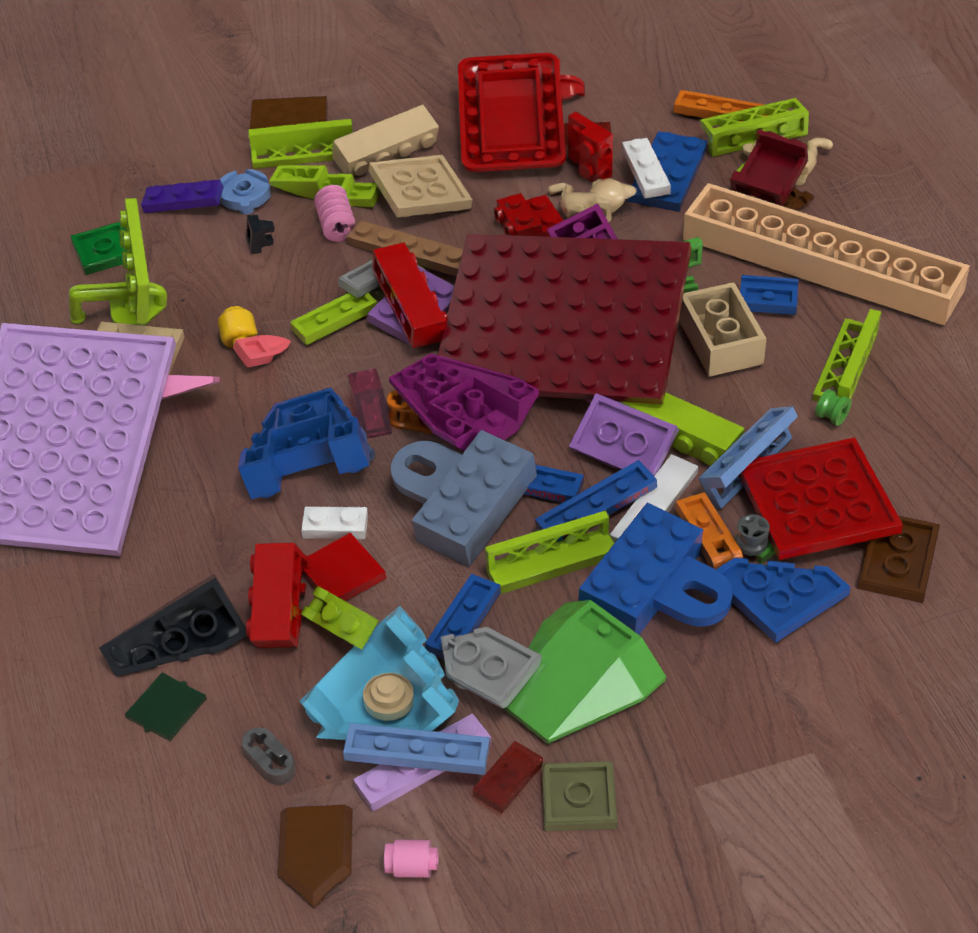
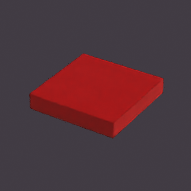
M351 532L308 555L307 557L310 560L309 569H303L302 571L303 576L314 588L319 586L344 601L353 598L386 579V571Z

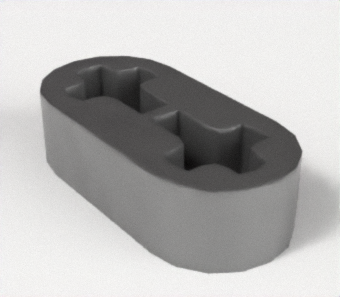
M257 727L248 730L242 738L244 755L268 782L274 785H284L294 778L296 771L292 754L269 730ZM256 742H257L259 745L264 744L266 751L263 752V751L260 749L259 746H257V745H256V746H252V745H253L254 743H256ZM274 760L281 767L285 765V768L283 770L277 767L273 769L272 761Z

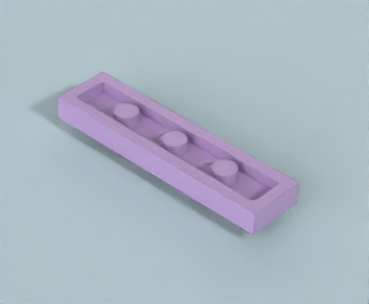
M473 713L439 731L490 737V746L492 745L491 736ZM380 764L354 778L353 782L357 792L370 810L374 812L445 771Z

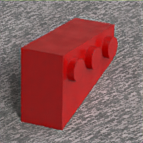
M294 542L255 544V554H252L250 557V570L254 576L253 586H250L248 590V602L252 606L251 618L246 623V633L250 641L258 648L298 647L302 621V609H299L300 595L306 594L307 587L306 583H301L303 569H309L310 560Z

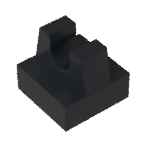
M247 215L245 237L250 253H261L262 247L273 245L272 234H266L275 231L273 221L259 220L258 215Z

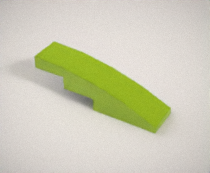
M278 165L269 180L271 186L310 199H314L315 195L325 186L339 185L345 189L349 204L357 207L373 208L381 194L376 183H355L353 174H328L326 165Z

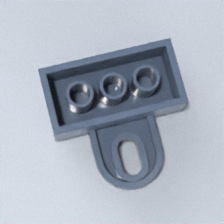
M483 430L477 434L463 454L436 442L417 441L400 449L391 463V475L395 487L402 494L424 504L411 520L417 542L467 567L471 566L525 493L529 484L537 476L534 453ZM420 462L435 469V472L432 475L423 476L407 467L411 463Z

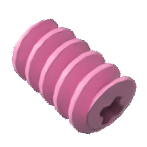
M339 185L325 186L314 197L321 228L328 240L342 242L346 240V236L355 227V218L353 217L345 189Z

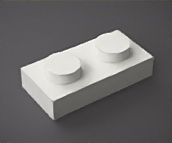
M305 507L301 530L303 539H339L351 532L356 539H365L368 521L367 507Z

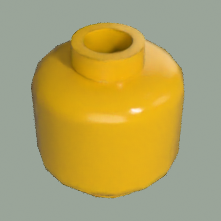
M240 306L227 308L218 318L217 325L221 341L229 348H233L236 339L258 335L254 316L250 311Z

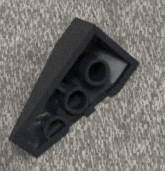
M213 574L104 643L99 649L115 675L120 676L154 668L166 663L221 652L246 637L247 633L245 624L217 577Z

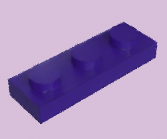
M220 179L147 187L141 207L144 213L218 206L224 187Z

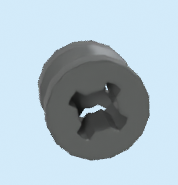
M750 514L745 515L738 521L736 542L742 553L754 556L760 555L767 549L770 525L764 517Z

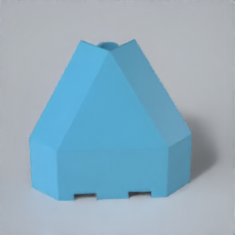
M398 606L376 625L362 650L353 646L299 701L305 707L308 717L313 722L319 723L322 726L316 738L346 740L350 723L433 731L456 711L459 700L454 690L450 688L447 690L443 685L441 679L445 676V673L433 653H429L422 644L427 639L423 631L401 606ZM382 673H396L410 681L413 687L414 703L411 710L405 716L396 720L383 721L374 718L367 712L364 706L363 690L366 683L373 677Z

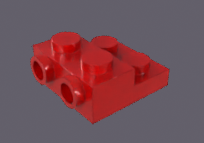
M575 111L568 116V158L579 165V174L592 183L598 179L604 180L612 177L613 134Z
M522 193L510 195L496 200L497 207L494 208L495 219L497 223L503 225L505 235L550 237L547 229L564 221L546 194L528 200L524 198Z

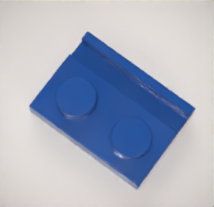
M742 275L740 293L751 312L796 315L799 279Z

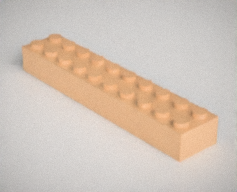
M710 183L705 186L684 214L683 240L699 237L704 247L944 326L965 291L970 265Z

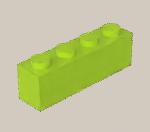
M666 392L663 404L621 402L626 406L676 425L679 431L671 447L710 466L745 431V428Z

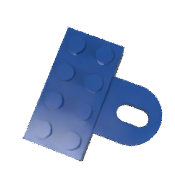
M647 502L579 587L578 601L592 600L640 635L658 610L692 626L715 624L728 614L731 608L733 592L730 582L721 572L696 560L701 554L703 529ZM696 589L714 598L716 601L712 604H705L687 595L684 591Z

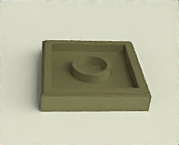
M613 761L542 763L545 831L617 829Z

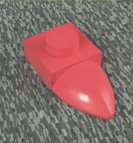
M258 335L236 339L233 349L248 368L271 363L273 357L285 351L291 341L279 336Z

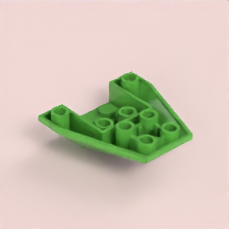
M592 600L566 602L543 621L528 647L542 656L540 666L511 703L503 709L549 744L644 701L666 681V675L643 638Z

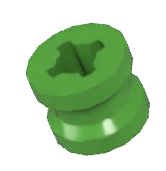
M827 389L817 403L815 415L822 419L827 417L831 420L832 424L839 426L847 417L852 400L845 396L840 398L836 396L835 391Z

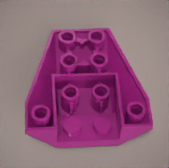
M432 353L389 377V383L432 433L463 451L467 449L481 430L503 440L516 433L539 395V389L517 377Z

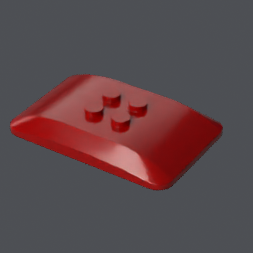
M552 53L468 57L459 62L461 162L465 170L484 172L550 168L560 166L566 161L559 60L557 56Z

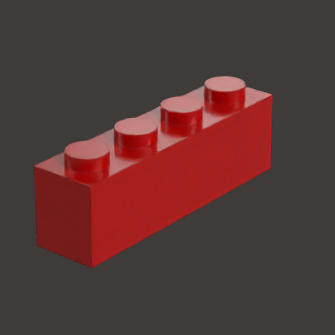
M405 242L373 249L372 271L412 349L441 342L448 316L445 311H441L439 308L436 293L430 291L425 273L423 271L420 272L417 266L415 254L413 252L410 253Z

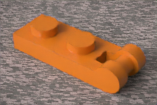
M705 492L676 501L675 509L680 518L703 529L701 552L708 566L717 569L733 558H743L740 547ZM723 547L725 552L718 553L716 549Z

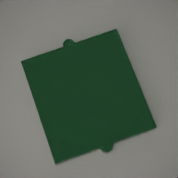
M161 673L125 713V717L142 726L146 733L151 731L171 741L207 698L205 694L189 687L186 681L180 682Z

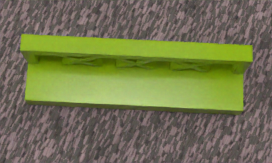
M797 98L700 119V126L708 135V152L714 157L743 150L744 144L755 142L758 129L766 132L772 131L779 136L789 139L808 135L809 111Z
M351 119L249 129L253 169L333 161V140L353 133ZM317 149L322 150V151L319 152V153H312V152H311L312 150H317ZM290 152H295V153H296L295 155H291V156H286V155H285L286 153H290ZM270 155L269 158H264V159H258V158H257V156Z
M870 309L864 323L845 318L813 393V401L818 402L824 393L822 392L823 389L833 386L838 390V397L845 396L852 399L878 334L881 311ZM847 331L860 332L859 337L852 339ZM851 348L852 354L850 356L844 357L840 353L842 350ZM843 367L845 370L843 375L836 377L832 370Z
M605 510L485 547L486 573L490 581L500 584V594L599 564L614 545L609 535V516ZM599 525L598 530L586 533L590 527ZM570 534L565 540L556 542L560 536ZM539 543L535 549L526 551L530 545ZM509 553L505 558L495 561V556Z

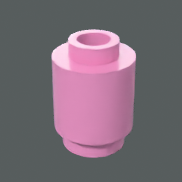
M395 840L394 843H386L385 873H394V877L430 878L431 871L438 870V847H432L431 840Z

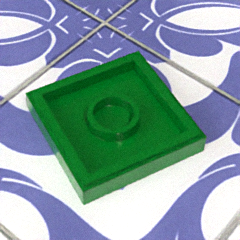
M120 222L70 236L85 275L123 265L122 251H126V249L120 247L119 230H124V228H121Z

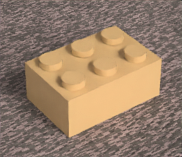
M734 282L683 294L679 322L709 377L764 364L767 338Z

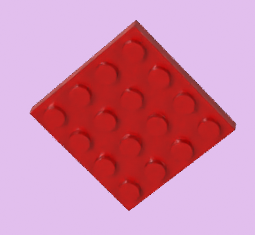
M855 437L755 458L739 474V478L757 515L764 517L770 525L768 539L778 560L902 533L903 523Z

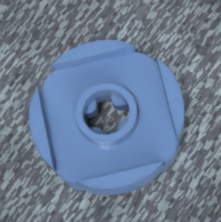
M245 169L246 173L237 175L236 170L224 175L220 179L224 188L219 203L226 208L239 210L241 214H251L254 208L261 206L271 197L268 178L260 171Z

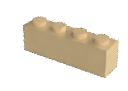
M420 105L333 140L332 157L344 174H353V177L356 175L360 176L369 170L370 162L395 160L400 157H407L419 149L431 147L437 142L439 126L425 106Z

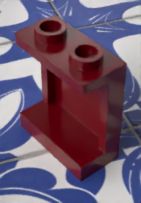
M758 129L756 132V144L740 172L734 170L730 177L731 190L784 206L808 162L807 144L798 139L779 136L772 131L766 132Z

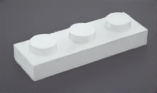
M648 138L622 142V152L644 198L670 194L671 185Z

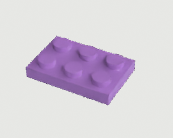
M418 266L420 272L423 271L427 277L430 291L436 293L439 308L447 314L454 286ZM385 296L367 314V322L410 345Z
M596 393L569 447L572 451L617 470H621L640 460L652 475L655 476L679 429L676 425Z

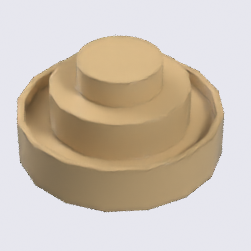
M382 673L366 683L363 690L364 706L367 712L376 719L383 721L399 719L405 716L413 706V687L410 681L400 674Z

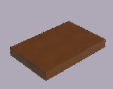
M327 96L252 100L250 129L327 121Z
M899 516L903 523L902 533L869 540L858 589L923 603L940 524Z

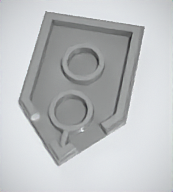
M489 627L474 629V633L454 636V634L441 636L447 679L500 708H506L539 668L542 660L540 654Z

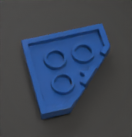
M733 558L716 569L731 584L733 592L732 603L775 643L849 596L851 586L827 566L814 565V569L794 568L795 563L768 561L767 565L748 563V559Z

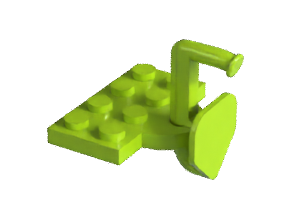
M137 198L125 199V210L120 211V226L124 230H119L120 247L126 249V251H122L123 268H127L128 272L125 273L126 282L85 284L71 287L69 290V313L72 323L80 324L86 319V313L82 310V302L109 301L113 323L146 326L166 308V289L159 284L149 282Z

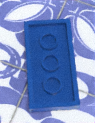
M658 131L651 146L671 185V192L667 195L644 198L636 180H634L632 186L636 188L637 192L634 196L628 198V202L680 212L708 149V140Z

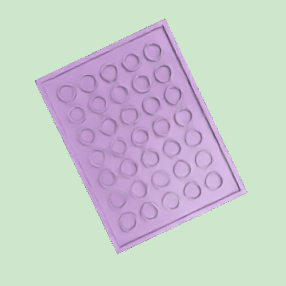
M2 323L0 328L1 545L112 556L121 555L176 347L174 337Z

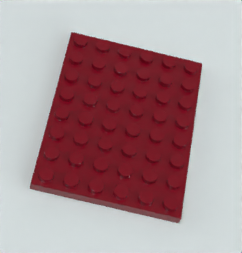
M467 234L447 315L446 329L443 332L438 355L517 377L539 389L538 396L593 400L597 393L617 402L663 404L691 256L690 242Z

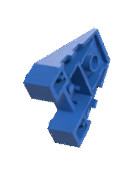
M330 387L275 403L261 423L263 429L260 434L254 433L251 437L253 444L250 449L244 448L240 453L238 469L251 500L259 497L269 498L281 491L282 476L334 461L339 474L359 472L365 467L370 466V450L358 419L352 416L349 408L343 405L342 400Z

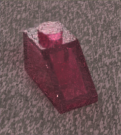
M373 368L347 374L353 410L361 428L366 432L367 439L392 434L384 391L377 369Z

